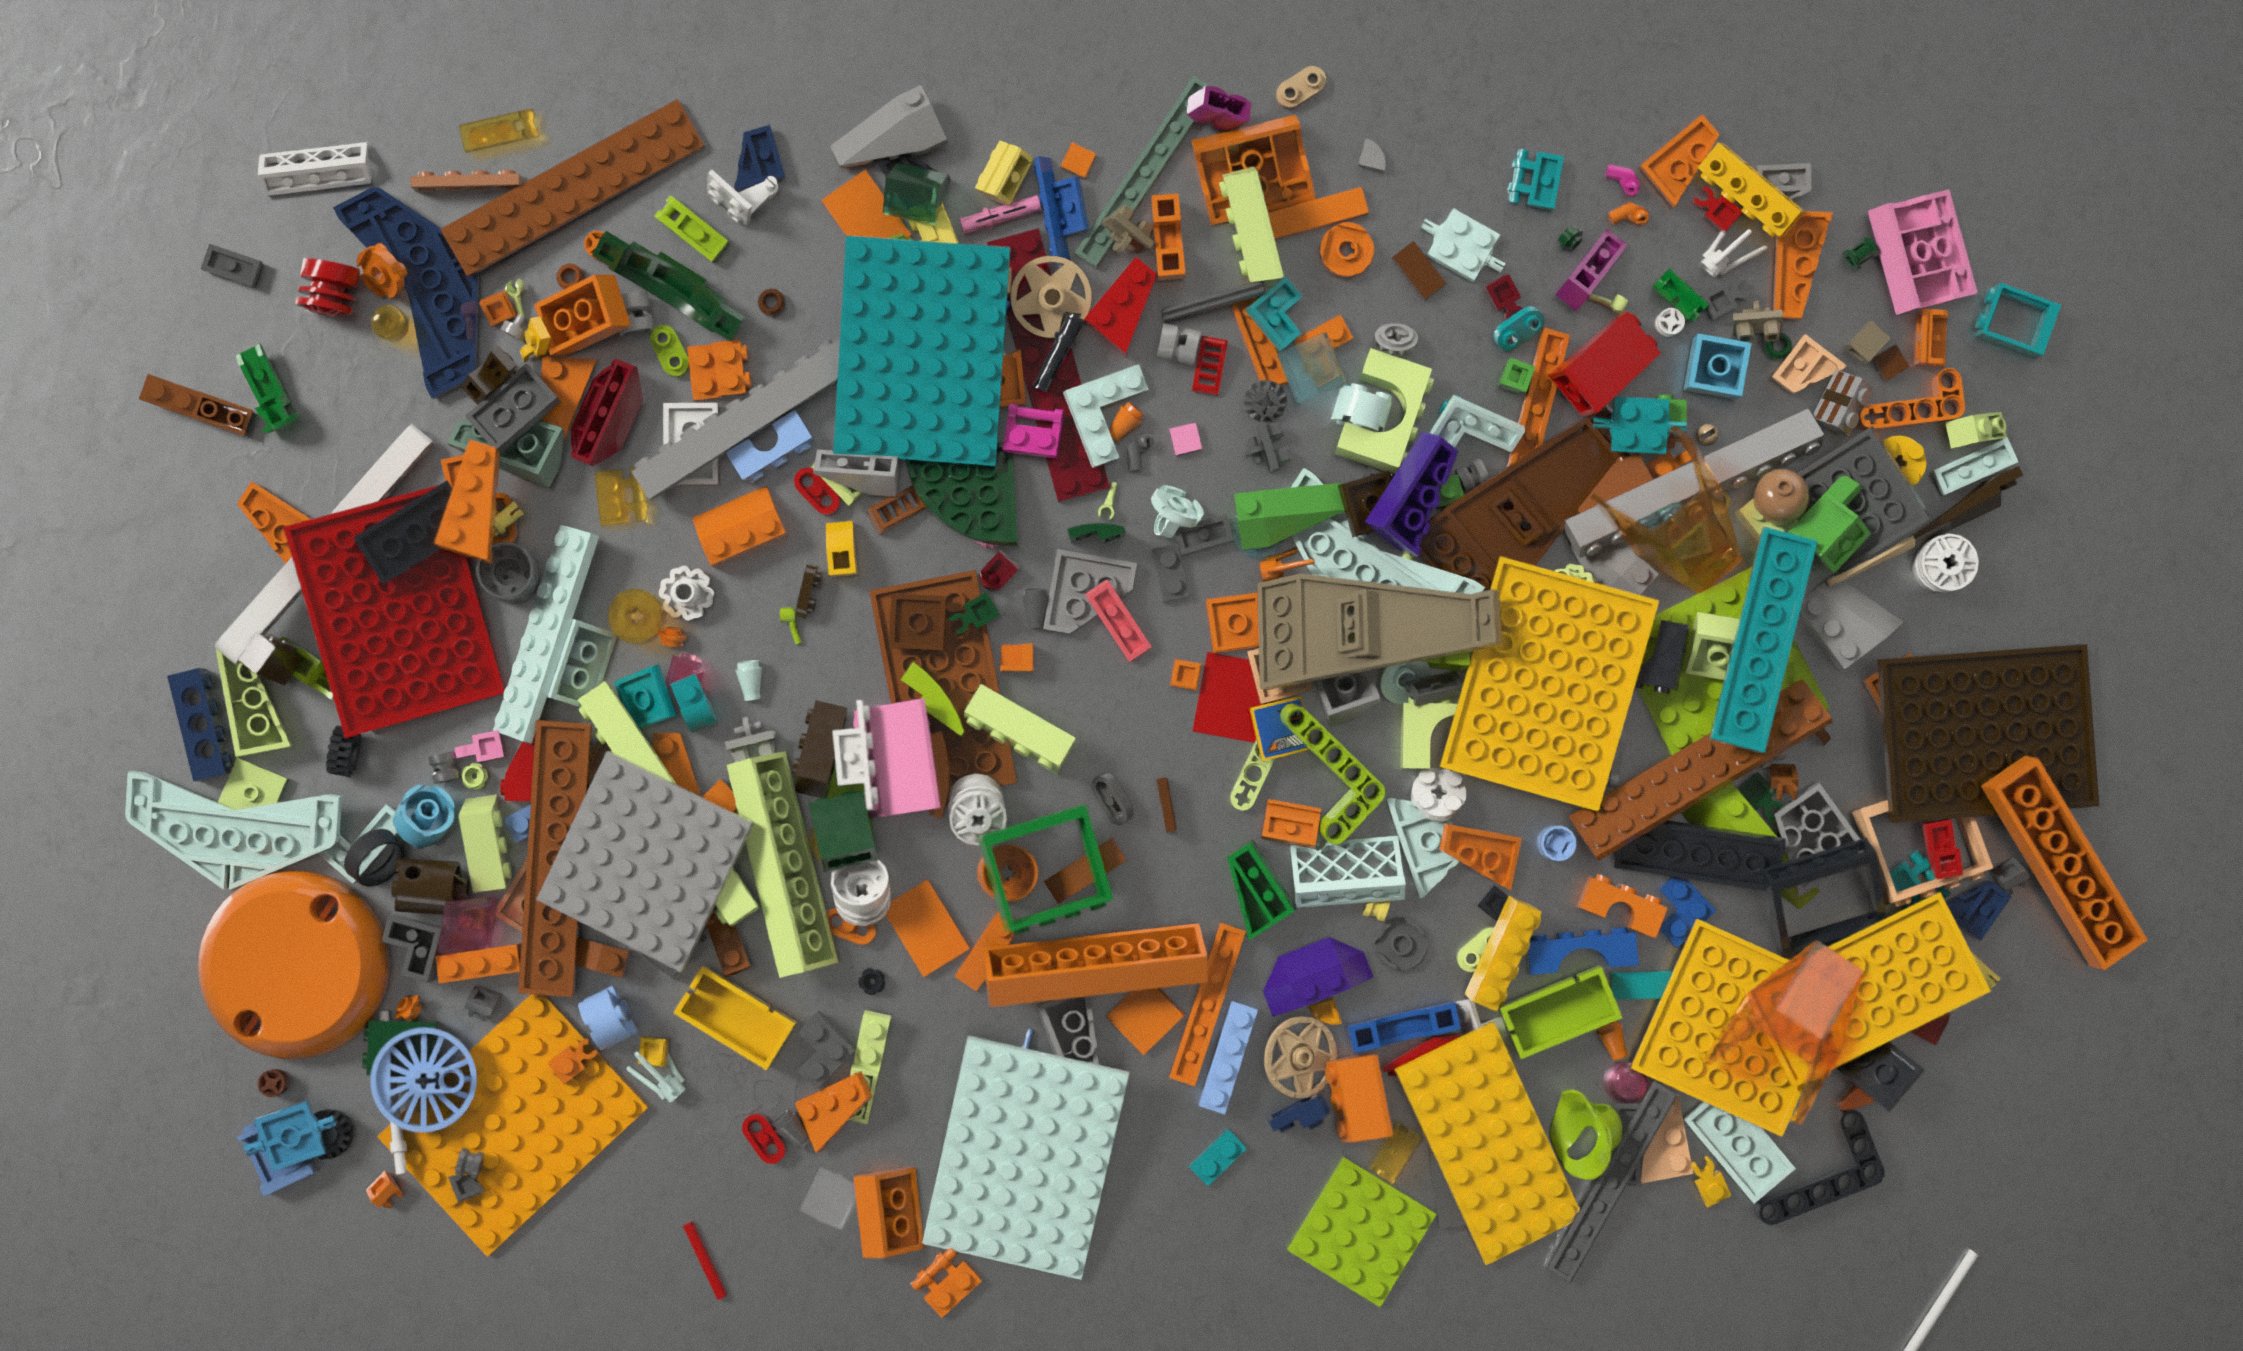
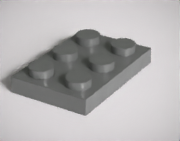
M526 363L465 417L484 439L501 454L561 401Z

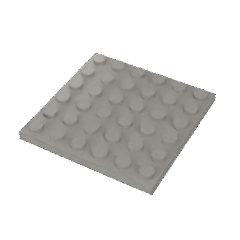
M606 751L536 900L679 972H684L754 823L610 751Z

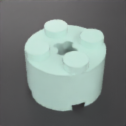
M1359 384L1343 385V388L1339 390L1331 421H1337L1336 424L1343 427L1345 422L1365 429H1373L1375 432H1384L1392 406V396L1382 392H1376V395L1366 392L1367 387Z

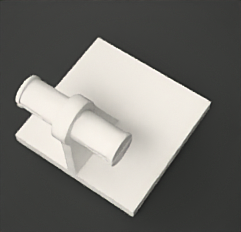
M711 170L708 173L707 194L714 203L718 205L721 203L727 208L728 215L735 222L739 223L741 221L747 226L750 223L751 214L766 199H772L778 192V184L775 177L768 176V179H765L764 182L737 193L717 173Z

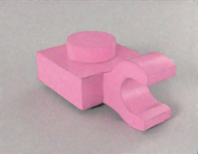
M499 730L472 735L473 744L454 747L456 758L476 755L478 763L505 757Z

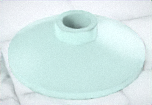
M1419 661L1385 667L1380 677L1382 694L1393 703H1408L1410 696L1409 692L1405 690V683L1431 676L1430 667L1427 662Z

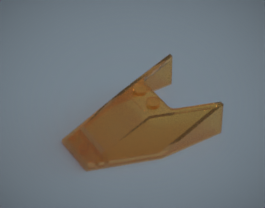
M1674 425L1671 431L1689 453L1699 485V491L1692 499L1656 529H1649L1607 504L1595 493L1591 496V499L1637 557L1695 592L1701 593L1713 586L1743 559L1718 480L1692 437Z
M1815 940L1747 992L1702 1059V1062L1712 1065L1754 1032H1762L1805 1061L1808 1065V1072L1799 1106L1789 1120L1794 1124L1800 1125L1841 1055L1863 971L1818 940Z

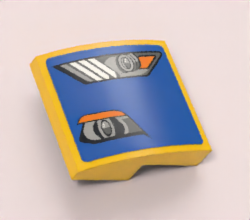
M1301 696L1249 708L1261 761L1309 750L1282 723L1280 718L1283 707L1288 704H1297L1304 709ZM1299 711L1294 712L1290 716L1291 724H1295L1300 720L1301 715Z

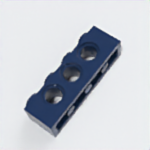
M196 668L168 675L167 678L193 781L201 782L230 774L233 760L230 752L225 749L224 741L227 740L224 726L219 725L217 715L220 714V707L217 699L212 697L211 688L214 685L211 674L206 672L204 668ZM197 690L201 695V700L197 705H193L190 701V696ZM205 717L208 725L201 732L197 728V721L199 718ZM208 743H211L214 747V753L210 758H207L203 753L204 746Z

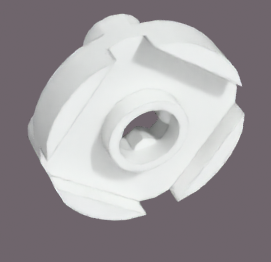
M1444 768L1422 770L1415 779L1411 790V801L1416 808L1417 806L1422 811L1424 817L1434 821L1451 819L1453 815L1462 810L1466 799V788L1462 782L1461 775ZM1441 790L1445 795H1442L1441 799H1437L1436 794L1431 792Z

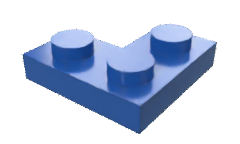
M1671 877L1658 889L1676 908L1661 924L1659 929L1675 948H1678L1688 938L1696 919L1705 922L1716 912L1714 907L1687 879Z

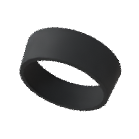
M375 829L365 833L352 844L345 856L344 868L349 876L363 886H377L389 880L396 873L397 858H404V850L391 831ZM394 844L390 857L379 869L368 875L359 876L360 866L370 852L379 846Z

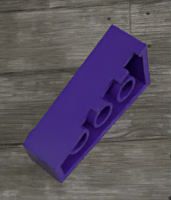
M1422 432L1365 523L1399 551L1419 557L1422 547H1419L1423 534L1427 535L1431 525L1428 524L1433 508L1437 509L1440 501L1439 492L1442 485L1447 483L1458 450L1441 436Z

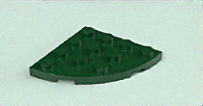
M998 442L996 466L905 459L909 477L917 495L926 508L940 522L962 536L992 545L1018 546L1013 453L1003 451L1004 442Z

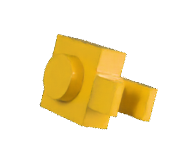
M540 316L530 318L528 329L525 331L527 344L520 349L524 362H528V358L533 354L539 360L543 354L547 353L550 335Z

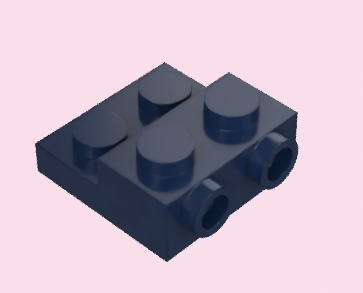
M1313 1094L1311 1097L1302 1098L1266 1118L1273 1131L1279 1129L1280 1133L1294 1127L1293 1121L1297 1119L1303 1129L1308 1126L1312 1130L1324 1123L1323 1118L1327 1117L1331 1110L1323 1096L1318 1098L1316 1094Z

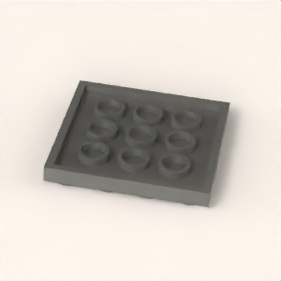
M1873 426L1797 473L1804 479L1809 492V502L1802 517L1842 476L1850 477L1863 488L1846 507L1859 516L1871 532V535L1837 570L1839 574L1932 518Z

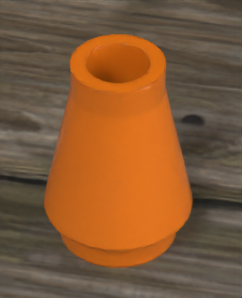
M1129 401L1125 406L1121 405L1108 429L1111 437L1119 443L1124 436L1142 423L1141 419L1145 415Z
M1616 1020L1597 1028L1596 1034L1610 1053L1612 1060H1619L1628 1055L1622 1023Z

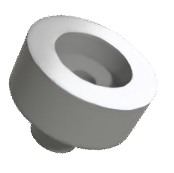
M517 314L513 323L505 320L500 330L525 342L526 330L522 328L527 319Z

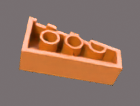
M469 439L435 541L439 548L492 564L494 519L497 504L496 492L500 463V452L495 447Z

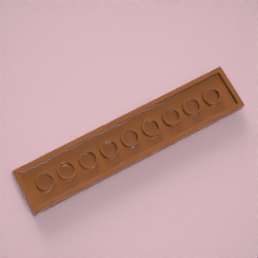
M676 99L440 230L469 278L705 148L679 100Z
M1801 679L1779 693L1765 753L1710 740L1711 733L1604 795L1599 811L1582 808L1569 816L1570 822L1596 860L1600 861L1832 724V718L1804 680Z
M536 720L518 989L520 994L575 996L579 921L536 899L588 792L593 724Z

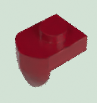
M1000 549L980 570L979 578L981 584L985 589L998 591L1020 569V566Z

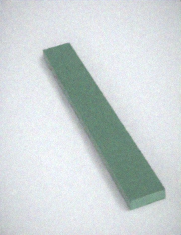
M1196 76L1192 77L1074 255L1095 269H1098L1115 243L1110 238L1112 233L1101 223L1105 217L1113 215L1118 207L1127 205L1134 213L1136 212L1196 122L1187 115L1189 97L1204 87L1209 86Z

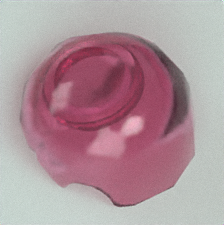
M1616 1062L1605 1072L1603 1079L1605 1092L1617 1102H1635L1646 1093L1648 1078L1646 1075L1631 1069L1632 1062Z

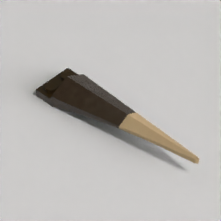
M2016 466L1981 482L1951 508L1908 538L1877 556L1826 580L1828 586L1831 587L2001 507V491L2018 484L2016 479L2023 476L2020 467Z

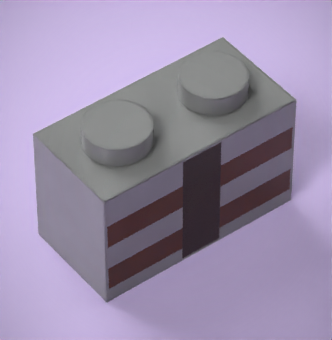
M1835 370L1813 413L1814 419L1823 428L1850 436L1852 430L1859 422L1861 410L1871 398L1873 388L1863 378Z

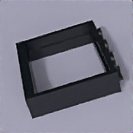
M1867 838L1762 869L1775 944L1781 956L1788 960L1820 951L1887 918L1877 855ZM1866 865L1873 912L1788 937L1781 890Z

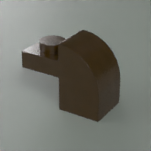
M497 346L489 353L483 365L468 374L461 388L478 405L516 373L515 368L517 365L508 353L504 352L500 346Z

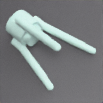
M639 1052L634 1054L640 1063L659 1082L658 1086L632 1067L628 1066L626 1068L635 1078L656 1092L662 1100L666 1098L669 1103L686 1089L682 1084L685 1079L679 1073L669 1053L667 1064L674 1078L670 1074L663 1078Z

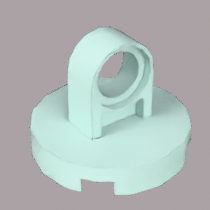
M1162 485L1160 490L1157 488L1151 497L1152 505L1159 512L1154 524L1155 534L1170 539L1174 536L1179 526L1196 527L1204 515L1203 508L1196 500L1191 503L1186 499L1187 493L1173 486Z

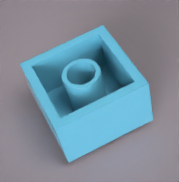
M1704 334L1695 335L1692 339L1683 391L1733 400L1742 397L1751 343Z

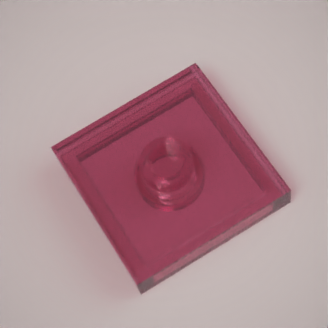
M492 896L445 902L437 951L442 955L490 948L498 900Z

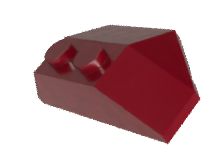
M614 359L610 366L603 369L592 380L571 426L572 458L590 466H595L622 449L643 402L638 367L619 359Z

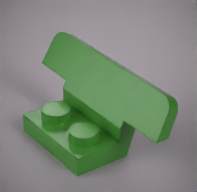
M1848 476L1840 477L1788 532L1817 540L1815 554L1826 568L1833 573L1871 535V532L1859 516L1846 507L1863 489L1859 483Z

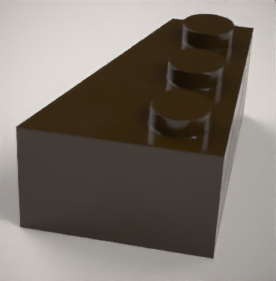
M816 700L814 708L808 709L805 724H809L807 734H801L798 749H802L800 759H794L791 774H795L796 793L817 798H828V785L835 769L833 731L844 730L847 720V707Z

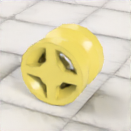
M1391 901L1367 902L1364 906L1363 915L1367 917L1372 915L1377 917L1379 921L1384 922Z

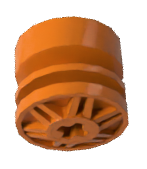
M998 845L993 847L992 852L998 872L1000 869H1005L1007 865L1008 870L1013 873L1012 877L1006 878V881H1004L1003 875H1000L1007 902L1018 901L1026 897L1034 889L1038 879V867L1033 856L1025 848L1016 845ZM982 856L977 867V880L981 889L989 897L995 899Z

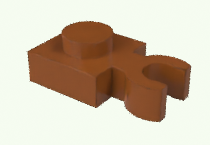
M1771 764V766L1767 767L1770 788L1777 789L1776 798L1782 800V794H1790L1792 800H1796L1799 778L1795 764Z

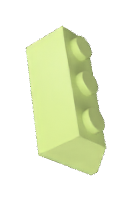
M1697 612L1691 631L1685 668L1686 674L1724 680L1739 619Z

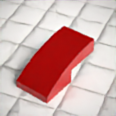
M1942 819L1922 823L1926 848L1935 879L1963 875L1960 848L1955 846L1952 820Z

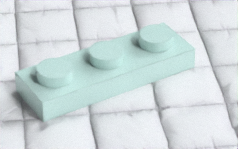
M2007 437L1931 472L1943 496L2018 463V459Z

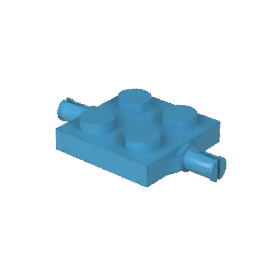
M308 1100L254 1119L258 1130V1141L243 1146L244 1151H246L245 1155L248 1157L262 1151L268 1158L272 1171L325 1154L326 1148L322 1140V1131L337 1127V1123L334 1121L335 1117L332 1115L318 1121L313 1115Z

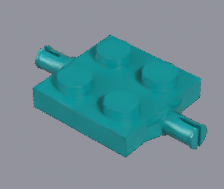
M1615 396L1610 418L1594 417L1593 422H1603L1604 424L1593 423V429H1609L1611 434V451L1666 454L1667 438L1670 432L1686 433L1687 428H1676V426L1687 427V421H1671L1669 416L1670 399Z

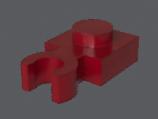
M1508 273L1483 286L1495 310L1498 311L1504 308L1503 316L1505 321L1511 317L1513 311L1519 312L1523 309L1515 303L1516 300L1521 298V295Z

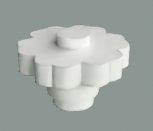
M687 566L672 569L670 571V579H663L660 584L659 596L665 600L663 609L673 618L683 616L687 621L703 617V608L712 607L715 591L708 587L711 583L710 577L699 568L692 571Z

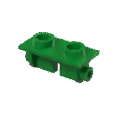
M1670 268L1653 285L1656 293L1659 292L1686 317V320L1689 319L1691 322H1694L1709 305Z

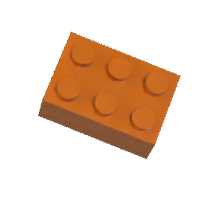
M594 274L534 304L538 317H541L550 335L548 345L550 355H571L631 326L615 275Z

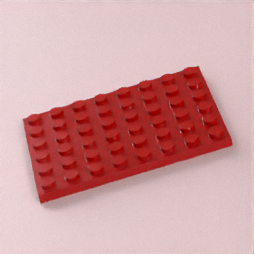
M439 485L283 527L345 738L504 693V687L466 556L440 549L382 585L353 540V537Z

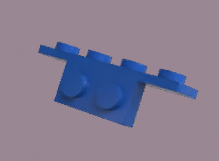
M1037 156L1034 158V173L1039 181V199L1044 207V226L1050 239L1049 252L1051 256L1070 260L1066 236L1089 230L1080 178L1071 177L1056 182L1051 158Z

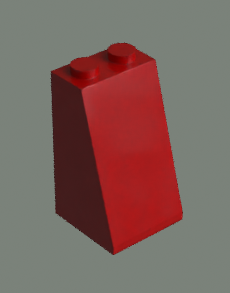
M1628 311L1617 315L1548 375L1581 417L1598 413L1661 354L1657 348L1658 343L1651 335H1646L1640 327V320Z

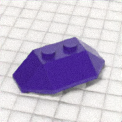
M1327 937L1278 956L1263 989V993L1272 1017L1338 994L1374 977L1363 951Z

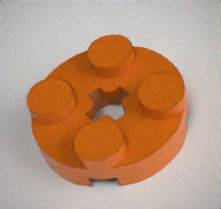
M1343 222L1329 229L1323 236L1320 244V256L1323 266L1339 277L1360 275L1370 265L1374 255V244L1367 231L1362 226L1351 222ZM1346 243H1350L1351 249L1354 250V254H1349L1348 257H1344L1343 252L1339 251V247H1344Z
M378 243L375 246H369L359 253L356 262L357 267L361 265L364 272L360 275L361 279L370 291L379 297L387 295L388 298H392L403 290L407 269L402 263L397 262L394 256L388 252L385 245Z

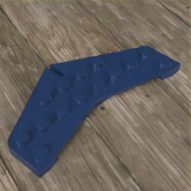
M373 187L334 206L333 209L339 220L366 248L381 243L386 246L388 252L394 256L397 262L402 263L406 267L407 276L404 277V288L409 297L423 367L424 383L430 397L435 399L463 385L468 374L477 369L480 272L468 278L461 265L455 266L459 261L440 230L441 228L381 188Z

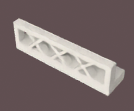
M364 142L262 154L259 157L258 178L264 196L371 184L372 175L368 165V144ZM361 153L358 157H348L351 154ZM332 156V158L329 160H321L324 157ZM298 160H306L303 163L295 164ZM270 163H279L273 167H266Z

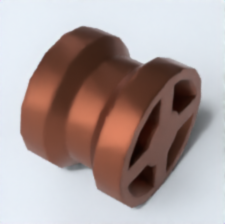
M271 1069L263 1072L258 1079V1089L267 1097L279 1096L289 1087V1077L280 1069Z

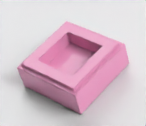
M1196 423L1169 429L1175 456L1202 450Z

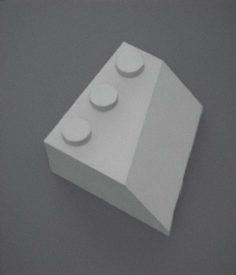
M1833 573L1804 595L1798 618L1839 671L1849 667L1889 637L1904 622L1846 581L1829 587L1826 580L1837 576Z
M1819 782L1814 783L1798 794L1796 800L1789 801L1774 814L1781 838H1786L1785 851L1788 861L1860 840ZM1830 876L1797 885L1799 896L1801 897Z

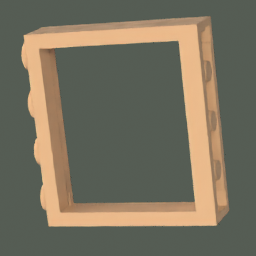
M1888 800L1852 812L1861 838H1867L1876 852L1885 904L1895 902L1896 907L1912 902L1911 896L1920 894V897L1924 898L1936 894L1935 888L1944 885L1946 890L1961 885L1960 879L1969 877L1971 882L1985 877L1984 871L1993 868L1975 817L1956 818L1974 866L1963 869V875L1934 879L1896 892L1870 821V817L1889 811Z

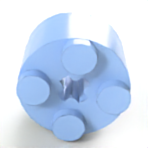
M614 985L585 998L578 1004L585 1026L589 1025L592 1031L590 1036L600 1050L614 1046L638 1034L635 1024L628 1018V1015L632 1014L631 1009L625 999L620 1001V995Z

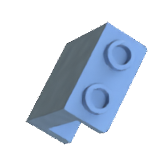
M255 1122L242 1128L244 1134L237 1136L238 1141H242L244 1145L257 1142L258 1130ZM262 1151L249 1155L262 1182V1186L259 1188L263 1197L319 1171L314 1158L272 1171L269 1160Z

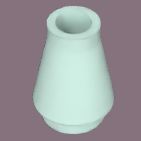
M759 660L738 662V669L735 672L744 694V700L760 699L762 666H759Z

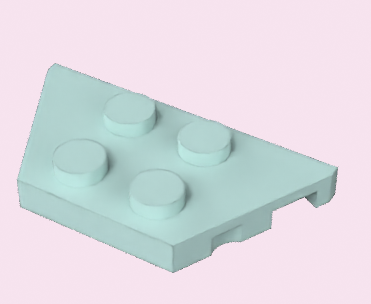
M1388 798L1386 802L1420 899L1424 898L1459 863L1456 859L1439 850L1444 824H1452L1451 819L1445 821L1430 820L1422 815V811L1417 806L1416 808L1414 807L1412 801Z

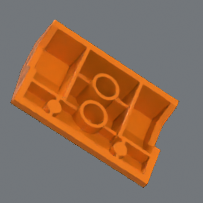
M1296 115L1191 140L1211 225L1228 221L1226 209L1230 208L1228 197H1222L1219 182H1223L1222 175L1254 167L1258 172L1267 212L1316 200L1310 169L1304 151L1301 126Z

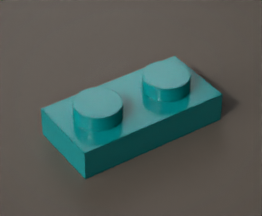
M1227 1129L1189 1167L1209 1186L1247 1148Z

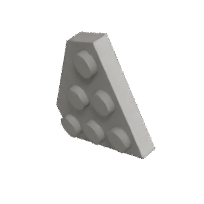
M1057 549L1043 630L1071 634L1098 614L1084 594L1105 580L1110 582L1120 599L1133 590L1137 563Z

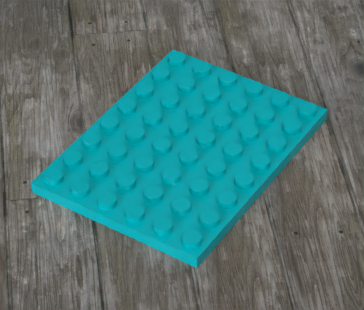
M846 235L833 454L898 456V459L996 466L1010 247Z

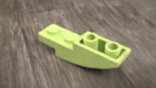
M864 1011L850 1076L862 1071L873 1097L853 1118L849 1119L850 1121L868 1124L891 1021V1016Z

